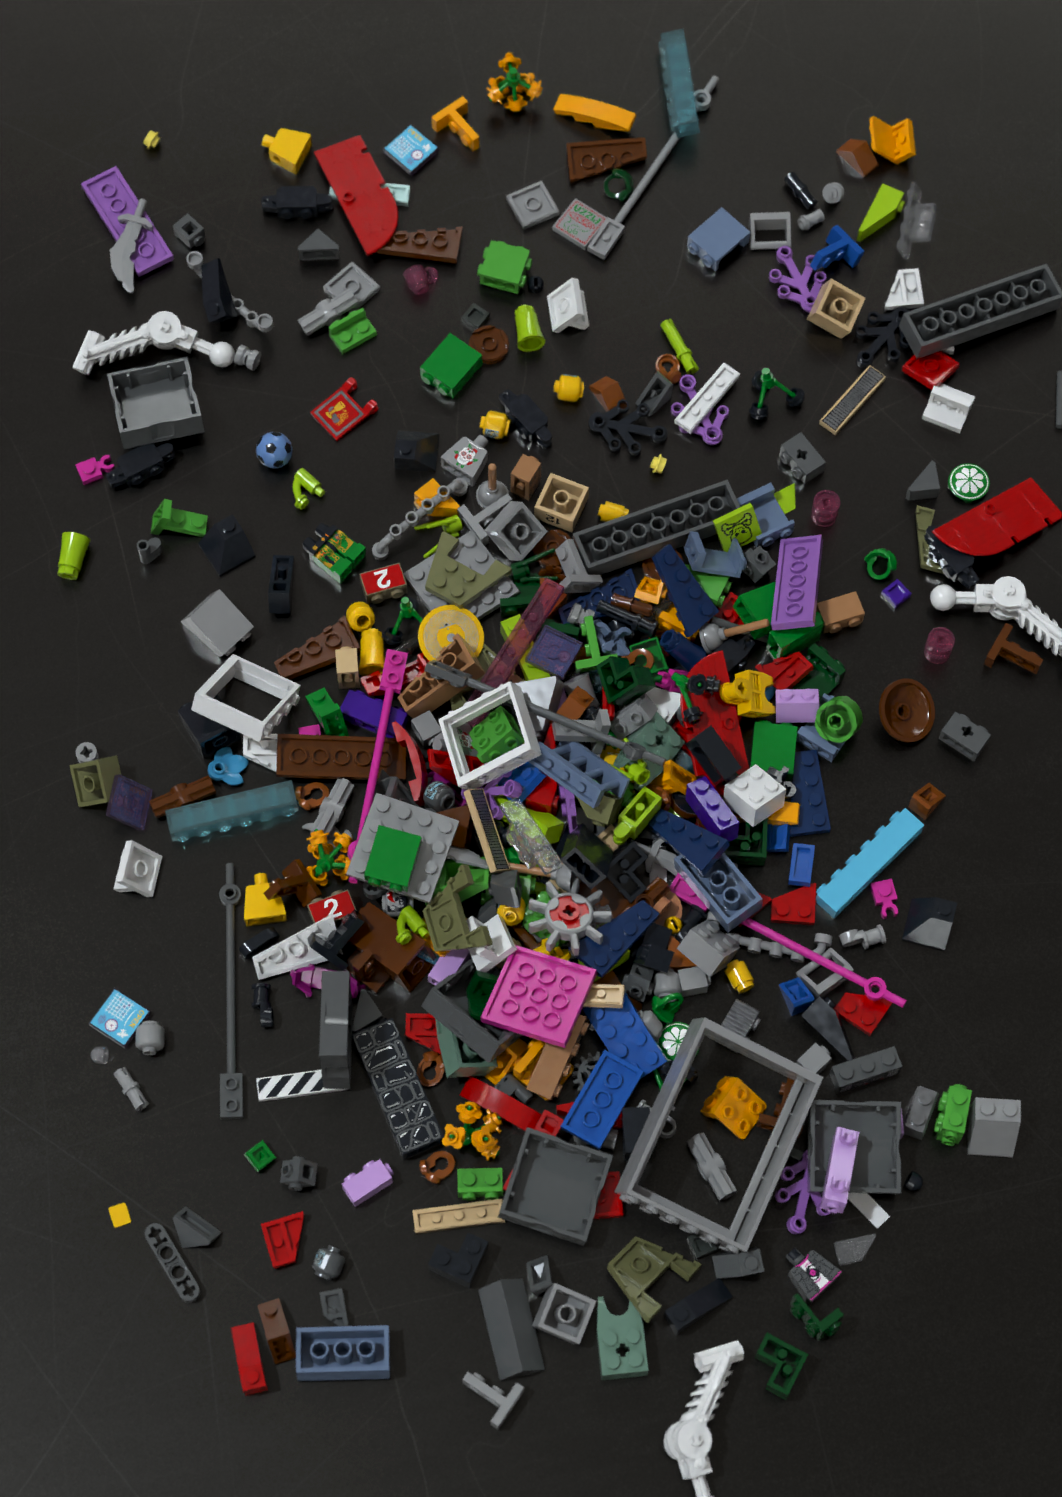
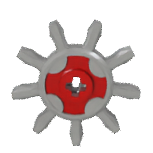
M578 878L573 879L570 892L561 894L558 893L556 887L550 881L547 882L546 892L551 898L546 904L534 899L529 900L530 910L545 914V918L529 923V933L547 929L551 933L546 942V950L549 952L555 947L558 940L561 939L570 941L573 955L577 956L580 949L578 939L585 935L600 945L603 942V934L592 927L593 922H611V911H593L592 906L602 899L603 892L600 889L585 898L578 894Z

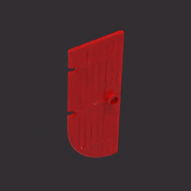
M361 135L317 150L314 152V155L368 256L380 250L393 236L398 224V208L389 188L381 189L380 186L386 184L370 152L362 153V151L367 150V146Z
M1030 477L934 529L932 533L954 550L974 556H989L998 554L1015 545L1012 538L1019 543L1046 528L1048 524L1045 520L1053 524L1062 519V512Z
M723 650L709 654L693 666L686 677L690 678L693 675L703 674L707 679V676L714 677L716 675L717 680H720V686L726 682L730 683ZM705 690L702 695H695V693L688 691L692 707L698 706L700 711L704 712L699 723L690 725L689 722H684L683 712L688 707L681 693L680 707L685 729H693L692 734L686 735L687 741L689 742L706 728L712 726L742 767L736 771L738 776L748 770L749 765L735 705L725 703L721 699L720 692H715L711 696V694L705 693ZM690 752L695 777L706 776L718 794L724 795L725 785L723 786L722 783H719L715 786Z

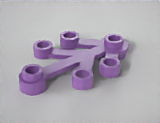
M782 246L777 250L776 259L779 263L786 265L792 278L781 275V271L778 269H772L769 273V280L773 283L784 284L778 288L777 295L779 298L798 302L804 311L810 313L821 286L826 282V274L822 271L816 272L814 275L815 283L811 291H809L806 285L813 268L808 261L813 260L814 255L807 256L806 266L801 276L792 259L793 252L791 248ZM788 286L798 289L801 295L790 292ZM784 290V291H786L787 293H786V294H782L780 291Z
M689 374L683 375L680 379L679 387L688 394L691 401L697 394L695 391L696 379ZM690 384L691 387H685L684 385ZM679 402L673 403L671 414L677 417L685 407ZM725 405L717 408V416L713 425L709 419L711 410L701 421L703 427L697 426L692 433L702 436L704 442L709 445L720 443L723 437L720 427L723 420L729 415V409ZM674 408H680V411H675ZM723 410L726 413L720 414L719 411ZM679 426V430L682 433H688L686 430ZM714 434L716 437L711 438L709 435Z
M513 770L488 782L484 788L482 786L477 788L484 789L492 816L497 820L503 818L505 810L497 805L493 796L504 795L515 799L520 797L523 792L520 783L511 779L506 781L504 786L496 787L503 777H510ZM464 789L461 790V797L465 799L464 792L466 791Z
M808 1149L803 1152L800 1162L791 1167L783 1168L780 1175L782 1180L790 1181L795 1177L796 1173L805 1169L803 1179L787 1188H781L775 1193V1199L780 1203H784L790 1199V1196L800 1191L795 1216L790 1217L787 1221V1229L792 1234L802 1233L807 1227L804 1216L809 1194L820 1216L830 1214L828 1211L824 1213L821 1210L822 1196L819 1192H807ZM785 1170L790 1172V1178L785 1176ZM780 1192L785 1193V1199L780 1197ZM796 1220L801 1222L800 1228L796 1226Z

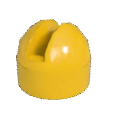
M671 916L664 921V927L671 929V934H676L681 930L682 922L678 917ZM673 919L678 929H675L673 923L670 920Z

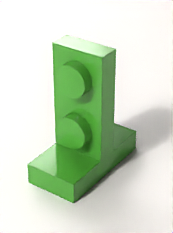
M164 499L153 514L151 534L159 535L163 529L204 537L206 535L208 516L172 508V500Z
M593 616L584 617V623L580 624L582 636L587 637L588 644H584L586 657L590 656V659L575 661L576 673L597 670L596 666L610 656L618 657L617 654L600 656Z

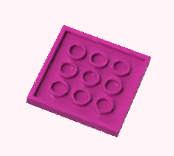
M515 945L517 950L507 957L481 1015V1022L565 1048L597 975V970Z

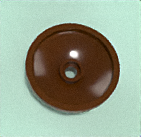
M904 678L893 681L884 689L879 702V715L885 730L893 738L901 742H915L925 737L931 730L935 718V707L932 696L925 686L916 680Z

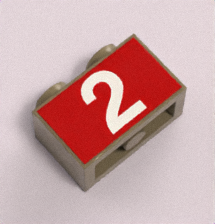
M400 563L359 574L367 604H378L383 602L384 599L399 598L407 593V584Z
M337 890L331 896L324 899L322 897L316 898L307 905L313 924L332 914L336 928L341 925L342 919L347 914H350L354 909L356 910L349 890Z

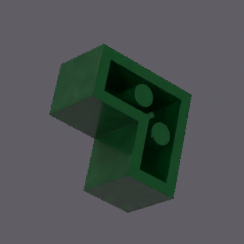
M610 656L596 666L608 704L626 706L655 687L650 669L648 667L630 666L628 658Z
M768 817L754 827L745 821L744 835H738V838L729 841L730 846L724 853L733 863L740 865H765Z
M766 1333L755 1358L775 1368L765 1390L786 1400L808 1354L769 1333Z

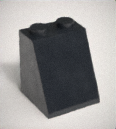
M218 694L213 698L224 703ZM193 702L185 703L178 710L181 722L203 759L215 754L221 748L228 747L241 740L239 732L192 711Z

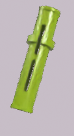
M672 319L663 321L660 326L677 354L676 358L681 361L687 374L696 373L699 367Z

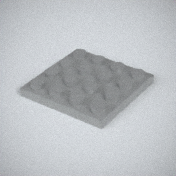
M471 530L458 538L459 545L450 555V558L485 575L495 559ZM435 554L403 573L405 580L429 611L443 605H451L425 590ZM504 576L498 581V584L487 588L482 592L481 596L464 608L472 612L480 620L500 607V598L514 597L519 594V590L509 577Z
M376 793L346 875L368 883L364 878V873L379 825L422 836V843L408 892L402 890V893L399 894L430 904L456 834L459 820ZM381 885V886H380L381 888L390 890V889H389V886H385V885Z

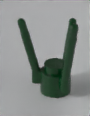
M552 548L524 561L510 564L514 579H520L521 583L540 581V578H545L548 581L558 580L557 576L527 577V574H530L528 564L555 552V549Z

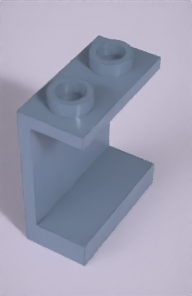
M721 207L688 236L687 247L692 254L700 257L707 267L717 271L719 261L738 244L744 247L749 243L750 231Z
M772 483L737 498L740 507L751 503L762 532L753 541L756 548L758 546L767 547L774 540L780 537L786 538L794 531L795 522L793 519L788 521L774 497L775 488Z
M689 532L684 550L693 571L740 578L742 570L744 571L746 568L747 560L736 538L732 539L729 551L724 552L704 548L698 532Z
M824 693L819 707L831 698H834V696H828ZM837 717L836 721H841V718ZM807 722L804 727L801 726L796 738L797 742L810 750H817L818 755L830 762L834 760L846 742L835 743L823 739L815 728V722Z

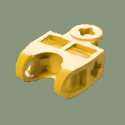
M745 670L735 674L733 683L726 682L720 686L721 699L727 704L737 705L738 716L759 718L776 714L775 706L765 696L766 687L774 685L773 677L763 672Z

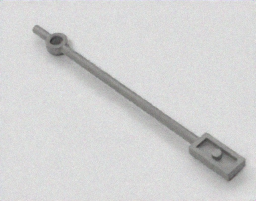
M712 76L704 90L699 89L692 94V107L616 218L613 220L608 217L588 245L587 251L605 260L625 231V226L621 223L697 112L709 108L711 104L710 93L719 82L718 77Z

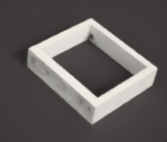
M232 654L195 693L191 710L260 742L265 736L271 734L275 725L278 726L284 715L287 716L291 707L297 705L300 699L298 695L300 685ZM235 677L282 700L261 721L213 698Z
M511 681L500 684L498 688L483 693L481 697L466 702L459 709L448 712L449 714L438 719L458 787L464 790L477 789L542 755L521 687ZM512 699L525 743L469 772L456 728Z

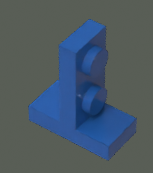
M839 225L832 227L826 239L829 246L816 252L810 266L816 271L822 267L826 268L835 260L839 261L843 258L853 268L858 265L865 251Z

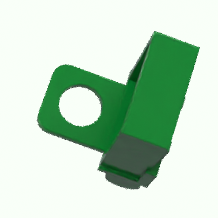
M654 637L630 645L631 652L636 649H647L654 655V665L650 672L654 684L655 682H661L662 675L657 674L658 671L661 670L668 673L669 668L663 656L658 638ZM638 655L636 662H634L635 666L644 667L647 663V658L644 655Z

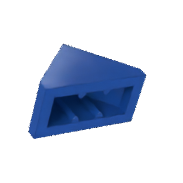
M799 977L779 984L791 1016L806 1011L815 1000L813 994Z

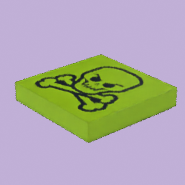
M751 503L713 520L724 552L729 551L733 538H736L740 547L755 541L756 536L762 534Z

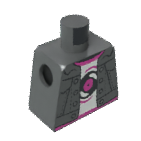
M794 1248L786 1256L794 1265L789 1271L788 1276L808 1305H811L842 1274L841 1270L814 1250H811L804 1257Z

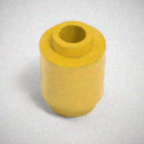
M606 501L605 505L600 504L597 516L601 517L600 521L607 522L627 515L629 509H626L623 505Z
M736 959L726 965L725 973L734 990H737L739 994L754 987V979L744 961L739 962Z

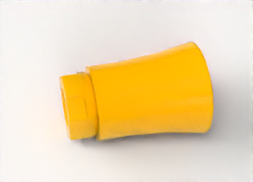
M375 628L363 630L360 640L359 674L366 676L378 670L382 674L385 662L382 632Z

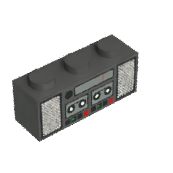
M895 1046L832 1066L829 1074L836 1093L839 1094L897 1075L902 1069V1064Z

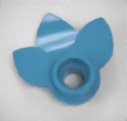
M224 747L215 753L214 761L209 763L207 772L215 781L223 780L228 785H239L243 783L240 772L247 767L249 761L241 755H233L230 747Z

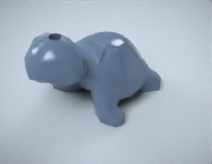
M594 620L599 652L603 656L617 654L618 657L628 656L630 651L626 647L624 636L630 635L632 633L631 630L627 627H621L613 632L602 620Z

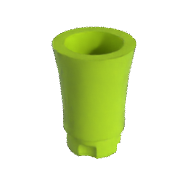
M519 306L515 310L517 347L524 352L536 351L545 344L537 314L533 306Z
M75 532L62 533L58 576L68 580H76L78 578L86 550L91 541L90 538Z

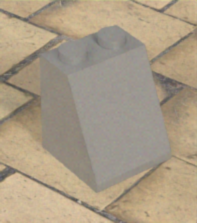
M220 589L211 593L181 621L184 626L219 657L224 654L226 656L230 655L236 649L234 645L239 640L245 641L251 635L250 630L254 627Z
M557 676L514 683L521 687L526 701L552 712H557L564 688V683ZM528 711L538 742L544 741L550 726V720Z
M977 1097L974 1099L968 1110L967 1155L1013 1157L1021 1123V1100Z

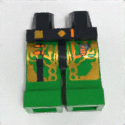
M321 522L315 530V534L320 539L316 542L309 536L302 543V546L309 553V559L312 562H315L341 584L352 572V568L354 569L366 556V547L354 542L344 532L338 530L335 525L329 527Z

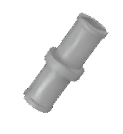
M126 1067L118 1069L114 1076L122 1086L123 1094L129 1097L135 1110L140 1111V1109L142 1110L147 1107L149 1103L139 1090L140 1085L138 1082H134Z

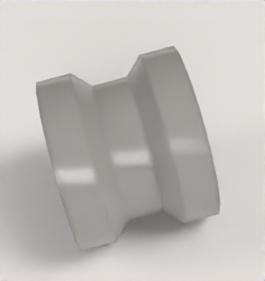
M81 743L76 749V757L79 763L99 759L97 749L92 743Z

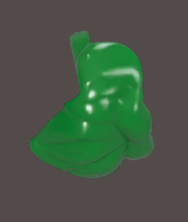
M885 548L874 549L864 558V561L868 563V573L874 579H885L891 571H895L897 568L895 554ZM878 556L888 559V568L883 575H877L873 571V564Z
M672 993L665 996L662 1000L658 996L653 997V1013L660 1021L667 1024L672 1023L674 1014L683 1003L682 994Z

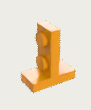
M462 96L432 116V128L437 133L449 125L452 132L460 136L462 143L465 146H469L472 151H475L479 148V135L462 118L463 115L468 113V101Z
M668 760L665 761L663 773H660L649 784L667 789L670 794L679 791L686 795L687 784L695 781L696 777L674 761Z

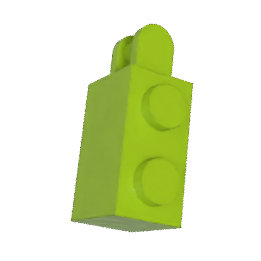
M644 786L618 816V824L614 829V843L622 845L629 837L635 840L660 810L662 797Z

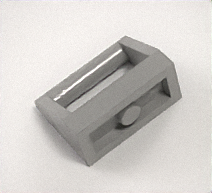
M790 212L750 213L751 250L779 249L782 246L791 248ZM785 229L786 241L755 242V230Z
M829 948L821 955L827 959L832 958L838 965L852 972L854 971L850 964L832 948ZM811 961L798 970L796 975L806 985L815 999L819 996H825L847 980L839 974L833 973L816 985L806 975L820 965Z

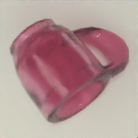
M415 265L405 270L403 276L410 290L415 295H421L429 290V285L436 282L438 271L433 267L424 269L422 265ZM426 272H429L431 275L430 281L428 279Z

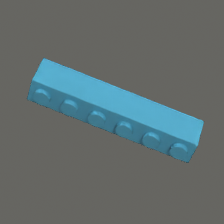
M906 808L901 812H895L889 819L890 823L886 827L882 825L876 831V837L872 841L867 840L861 846V852L857 856L853 854L846 861L845 864L847 866L844 869H837L831 876L832 880L827 885L823 883L817 889L816 903L833 919L922 833L924 824Z

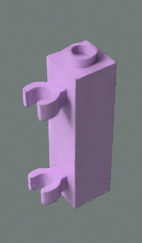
M837 1127L833 1136L820 1208L826 1209L830 1213H843L847 1204L859 1132Z

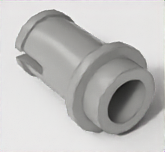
M817 209L806 216L801 215L798 219V224L802 230H809L811 226L824 221L825 217L821 209Z

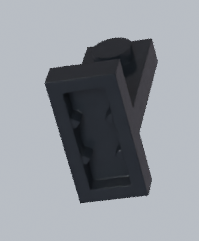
M355 909L350 914H347L342 919L341 925L337 930H333L328 935L326 942L312 932L307 938L309 946L344 971L349 964L346 956L339 951L363 925L364 920L361 914Z

